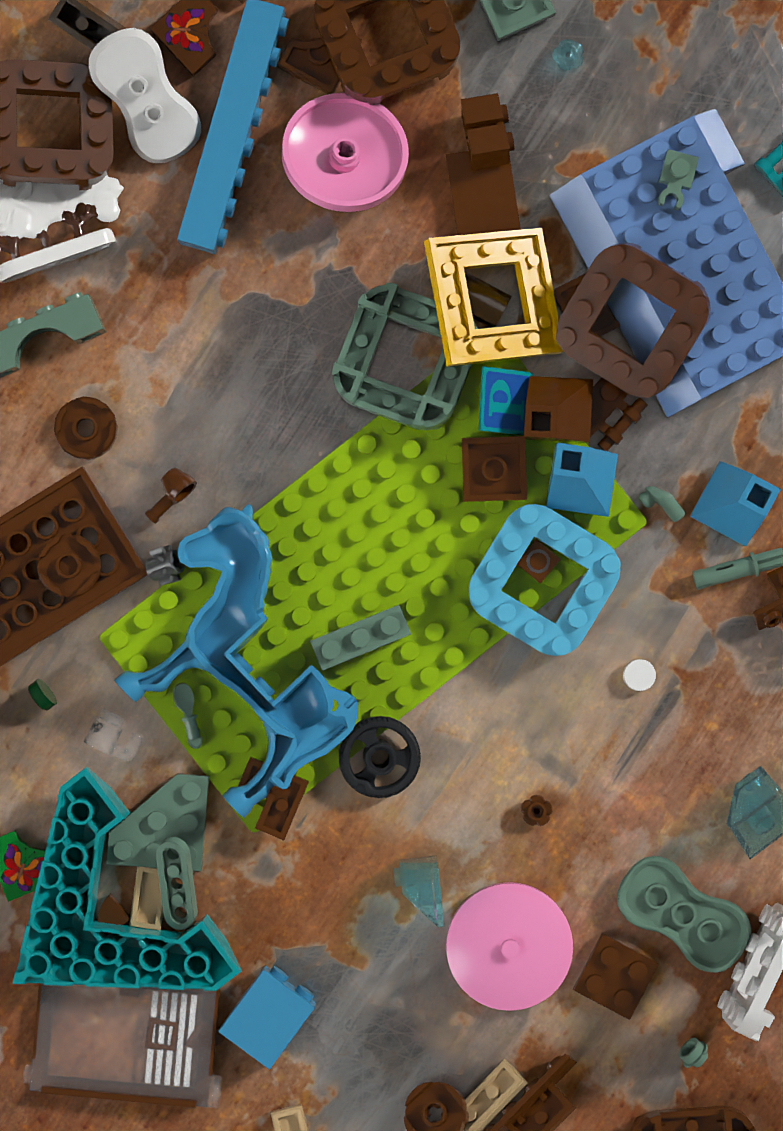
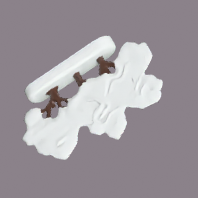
M106 175L103 180L92 185V188L89 190H79V185L16 182V186L11 187L4 185L3 180L0 179V236H4L8 245H3L0 242V251L11 254L13 258L0 265V283H7L115 244L117 241L112 230L109 228L97 230L89 234L84 229L92 217L104 222H112L118 218L121 210L118 206L117 198L124 189L118 179ZM80 202L84 203V216H78L80 221H76L74 213L76 206ZM91 205H94L96 212L91 214L89 210ZM63 213H69L71 215V220H67L63 216ZM57 221L65 222L72 226L74 239L52 245L47 234L48 226ZM23 237L39 238L43 243L44 249L21 256L19 253L20 239Z

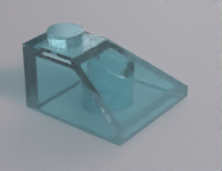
M761 766L748 773L740 782L735 784L726 823L749 859H752L783 835V791Z
M437 856L399 859L400 867L394 868L395 887L402 886V895L437 927H444Z

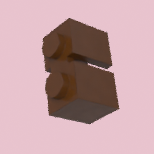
M498 93L461 99V117L466 140L468 139L469 141L467 146L472 170L510 164V151H515L512 132H506L505 123H509L506 104L500 105Z

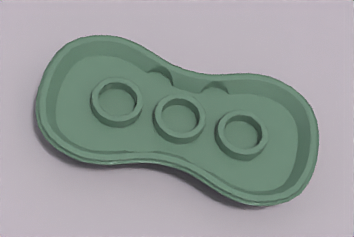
M649 856L639 860L627 872L620 884L617 903L626 920L639 928L655 931L670 938L680 948L687 960L700 970L717 973L730 968L740 958L748 945L751 925L745 912L738 905L728 900L708 896L696 889L682 870L667 858Z

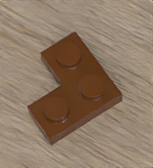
M250 757L238 787L246 785L258 773L264 762ZM294 775L287 789H281L274 785L266 797V803L255 829L285 840L309 781Z

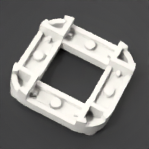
M779 903L773 906L768 904L764 906L759 916V922L762 924L757 934L752 933L745 949L748 953L743 963L739 961L733 970L731 979L734 982L730 991L725 990L718 1002V1008L722 1009V1018L729 1027L756 1042L759 1041L764 1026L769 1028L775 1018L770 1011L764 1008L783 970V905Z

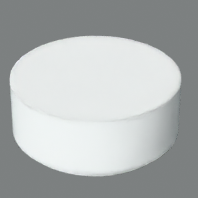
M637 659L626 665L623 671V679L625 684L632 690L643 691L653 685L656 679V672L650 662Z

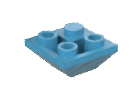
M557 443L554 448L546 507L609 517L618 454L590 447Z
M719 461L690 517L739 544L747 546L769 513L781 489L754 474Z

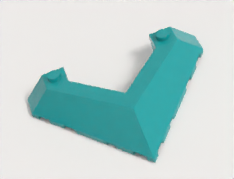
M88 767L60 787L58 803L47 840L48 844L31 905L30 918L21 946V955L12 984L40 983L58 986L85 985L87 987L117 988L158 987V989L184 990L187 988L216 991L238 975L242 969L227 939L208 914L184 932L131 927L127 924L116 925L94 920L105 834L130 814V811L114 790Z

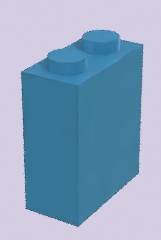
M265 965L222 1023L218 1032L270 1070L315 1009L316 1002L312 1000L314 995L302 985H298L296 988L286 981L289 977L276 966L270 969Z

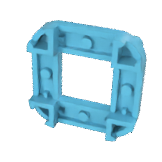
M528 504L515 510L506 519L470 579L469 599L473 608L481 617L539 652L552 656L566 655L581 644L616 587L620 577L621 562L614 549L603 540L546 506ZM533 537L587 569L556 623H553L501 591Z

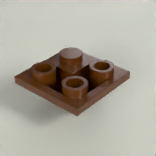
M530 376L525 410L524 437L526 440L590 443L593 379Z

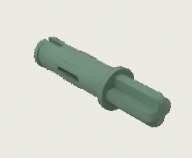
M783 548L755 555L753 552H750L749 556L694 570L692 575L696 589L700 590L754 574L757 577L759 572L783 566Z

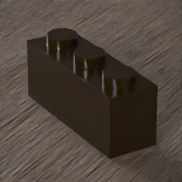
M59 0L48 19L92 50L105 37L119 30L126 29V27L86 0Z

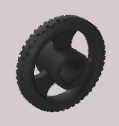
M385 716L369 717L355 724L351 733L341 742L339 749V766L346 782L358 793L371 798H387L401 793L415 779L421 762L420 747L413 732L402 722ZM387 728L397 732L406 741L407 746L402 750H394L389 742L377 739V729ZM355 740H360L366 745L363 750V759L366 767L361 772L354 774L350 765V751ZM384 750L388 753V758L383 764H374L371 761L372 754L375 751ZM396 765H401L406 769L403 776L396 782L387 786L375 787L376 775H386Z

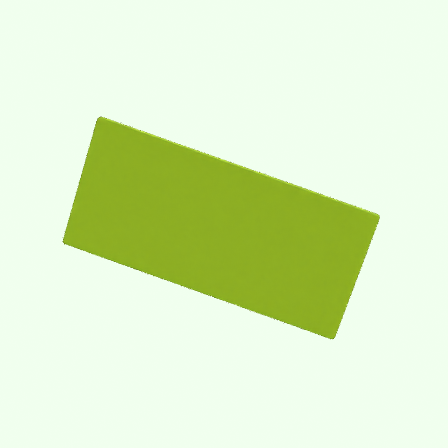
M520 359L472 364L452 416L439 429L418 430L378 415L253 514V521L257 523L261 531L269 539V549L272 554L271 573L263 609L267 622L237 653L253 668L249 674L255 680L260 676L275 691L271 696L274 700L312 665L322 674L331 687L353 695L358 701V718L355 724L363 719L376 716L400 720L508 634V632L481 617L475 611L469 599L470 579L511 513L528 504L546 506L555 445L557 443L589 447L587 443L526 440L527 500L463 502L461 439L524 436L479 431L482 366L530 372ZM433 373L411 389L410 392L421 396L425 395ZM615 479L609 517L552 509L603 540L614 550L643 528L647 522L644 515ZM533 537V539L531 540V542H530V544L528 545L527 549H528V548L530 547V545L535 541V539H536L535 537ZM543 542L541 543L559 557L560 561L541 584L516 565L501 590L535 612L587 571L583 566ZM186 566L184 571L179 573L180 581L162 585L100 635L101 642L124 671L144 673L153 669L170 657L183 644L188 628L196 614L213 596L222 571L211 567L190 568ZM400 605L411 635L322 671L310 642L311 640ZM200 668L187 669L179 674L165 691L145 692L144 697L206 776H209L210 781L222 796L230 787H238L250 757L265 761L269 740L263 722L240 695L207 671ZM179 683H186L194 694L192 714L197 715L196 720L200 736L203 739L202 745L198 749H194L188 744L185 724L182 721V718L185 717L184 713L175 705L173 700V690ZM333 699L334 705L332 711H335L338 708L339 704L336 700ZM378 728L377 737L386 731L387 728ZM355 740L350 751V758L366 746L362 741ZM341 742L326 755L307 763L297 770L296 776L309 781L304 795L340 767L339 749ZM266 798L256 803L245 818L232 807L251 832L259 831L255 827L266 803Z

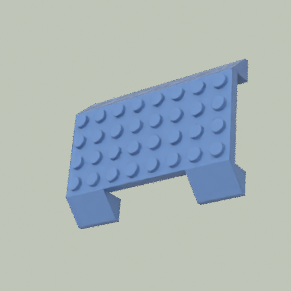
M716 109L694 115L580 174L549 195L588 269L596 256L604 249L619 243H633L641 246L642 250L691 280L698 281L705 288L711 305L710 319L675 374L672 382L663 391L656 394L667 418L783 356V283L725 176L745 163ZM668 149L699 157L691 189L689 191L681 189L684 202L678 211L674 210L676 199L673 196H666L663 206L658 205V197L667 187L666 184L659 183L658 181ZM621 278L607 302L615 320L619 321L621 325L619 328L635 358L645 363L676 310L624 278Z

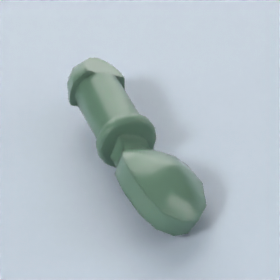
M179 683L173 690V700L175 705L184 713L185 717L182 718V721L185 724L188 744L192 748L198 749L201 747L203 739L200 736L196 720L197 715L192 714L194 694L186 683Z

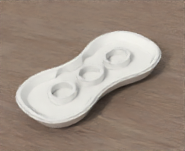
M126 28L110 34L94 47L89 57L90 76L95 85L110 97L122 111L127 125L128 137L135 152L148 162L158 164L175 160L191 150L201 134L200 117L191 103L178 94L168 81L162 53L154 38L141 29Z

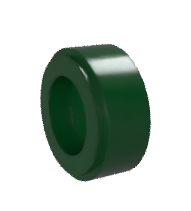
M41 679L35 680L28 686L32 699L41 709L48 711L57 704L55 695Z

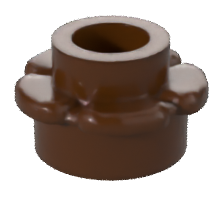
M531 796L529 800L523 802L521 807L524 821L531 826L535 824L538 826L545 825L550 820L549 815L552 814L551 803L545 801L543 796ZM535 808L540 809L538 814L534 813Z

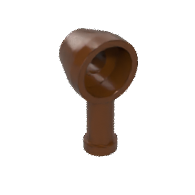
M172 468L162 477L161 482L166 494L150 510L148 509L145 512L146 516L153 523L156 524L159 518L173 504L185 499L195 489L197 482L189 474L177 468Z

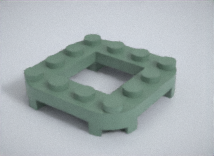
M386 283V285L377 286L369 290L366 294L363 293L358 300V308L337 363L334 362L333 380L338 393L348 404L414 429H439L452 416L472 364L447 367L444 349H442L426 394H423V396L367 376L388 320L441 338L435 300L399 288L398 284Z

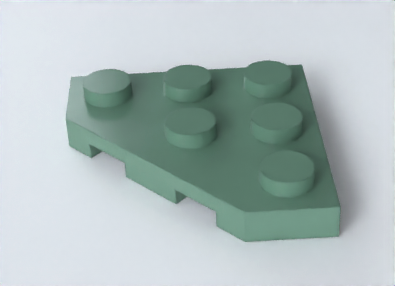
M178 773L111 830L108 839L107 864L157 868V848L166 838L177 837L185 841L190 849L192 870L202 871L209 776ZM171 848L172 853L179 855L177 850Z

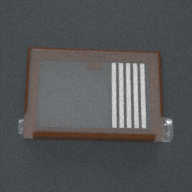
M39 983L32 1064L25 1065L23 1082L30 1084L29 1091H39L46 1094L194 1108L196 1106L219 1108L222 1076L213 1075L220 988L216 991H205L203 989L187 988L175 990L158 989V987H87L85 985L58 986Z

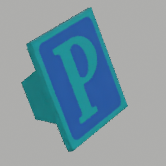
M482 366L479 431L524 435L530 376H533V373Z

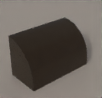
M464 271L473 318L491 328L496 327L512 296Z

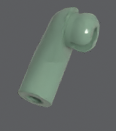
M649 486L645 488L646 491L639 495V500L647 508H651L655 503L660 505L672 522L680 520L685 515V511L669 492Z

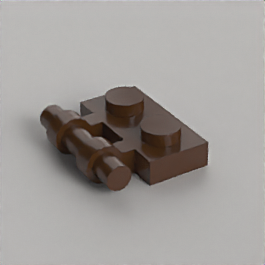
M601 377L593 386L590 438L599 430L604 437L597 445L603 451L608 452L614 444L618 445L623 439L622 434L632 423L636 424L642 418L641 413L648 404L638 397L631 406L628 405L624 399L629 393ZM617 409L623 415L611 427L605 420Z

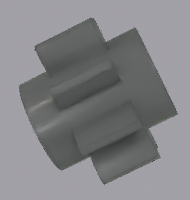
M171 545L149 551L152 557L147 559L145 568L152 580H159L160 586L181 580L179 573L184 571L185 565L179 561L178 550H172Z

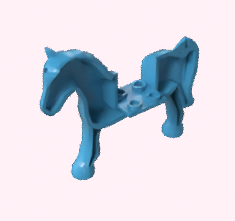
M249 504L242 511L232 507L223 508L209 522L206 528L186 536L179 543L178 558L180 563L190 568L211 567L222 571L213 596L196 614L188 628L183 644L170 657L153 669L144 673L124 671L114 679L118 686L136 703L146 691L163 692L185 670L200 668L234 690L253 708L263 722L268 735L269 746L266 759L258 773L246 785L230 787L223 794L225 800L243 818L251 812L256 803L268 796L274 785L281 789H287L298 769L326 755L342 742L354 729L358 718V701L355 697L345 691L331 687L322 674L312 665L274 700L271 696L275 691L260 676L255 680L249 674L253 668L237 653L267 622L263 609L272 564L269 539L261 531L257 523L253 521V507ZM333 699L336 700L339 704L338 708L335 711H332L334 705Z

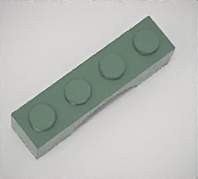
M82 292L75 293L65 298V304L56 308L53 305H48L38 309L35 312L37 316L28 320L21 317L6 324L7 329L0 331V378L20 370L22 351L26 344L38 334L51 331L60 332L69 336L77 344H81L106 333L107 331L92 297L89 294L83 296Z

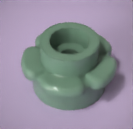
M696 1038L686 1041L679 1051V1057L684 1061L683 1065L686 1068H690L691 1065L700 1067L708 1057V1046Z

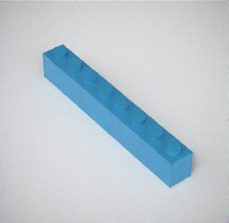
M261 0L246 1L177 238L181 245L215 255L218 247L223 248L228 234V230L224 229L227 217H233L237 200L233 199L236 187L241 188L246 171L241 168L244 157H250L254 145V139L250 138L253 126L259 127L263 114V109L259 108L262 96L267 97L272 83V79L268 78L270 67L277 66L281 51L280 48H276L280 36L285 37L289 25V18H285V8Z

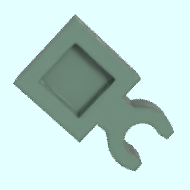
M670 149L666 151L658 182L666 184L667 187L658 197L659 206H663L666 196H673L676 199L674 210L678 211L684 202L681 189L688 191L691 189L699 157Z

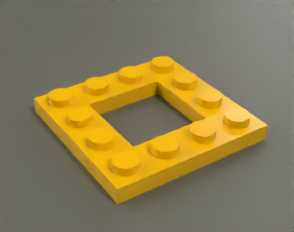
M542 228L435 237L424 241L447 367L553 355L564 352L556 340L559 317ZM514 264L525 324L475 329L464 269Z

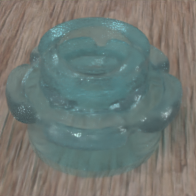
M562 40L553 51V59L558 62V67L568 71L571 68H578L583 62V47L573 40ZM570 52L572 56L567 58L566 53Z

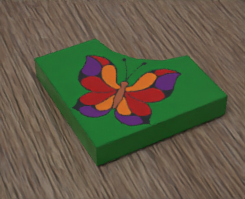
M16 830L0 836V883L8 902L35 891L41 864L46 850L33 848L22 841Z

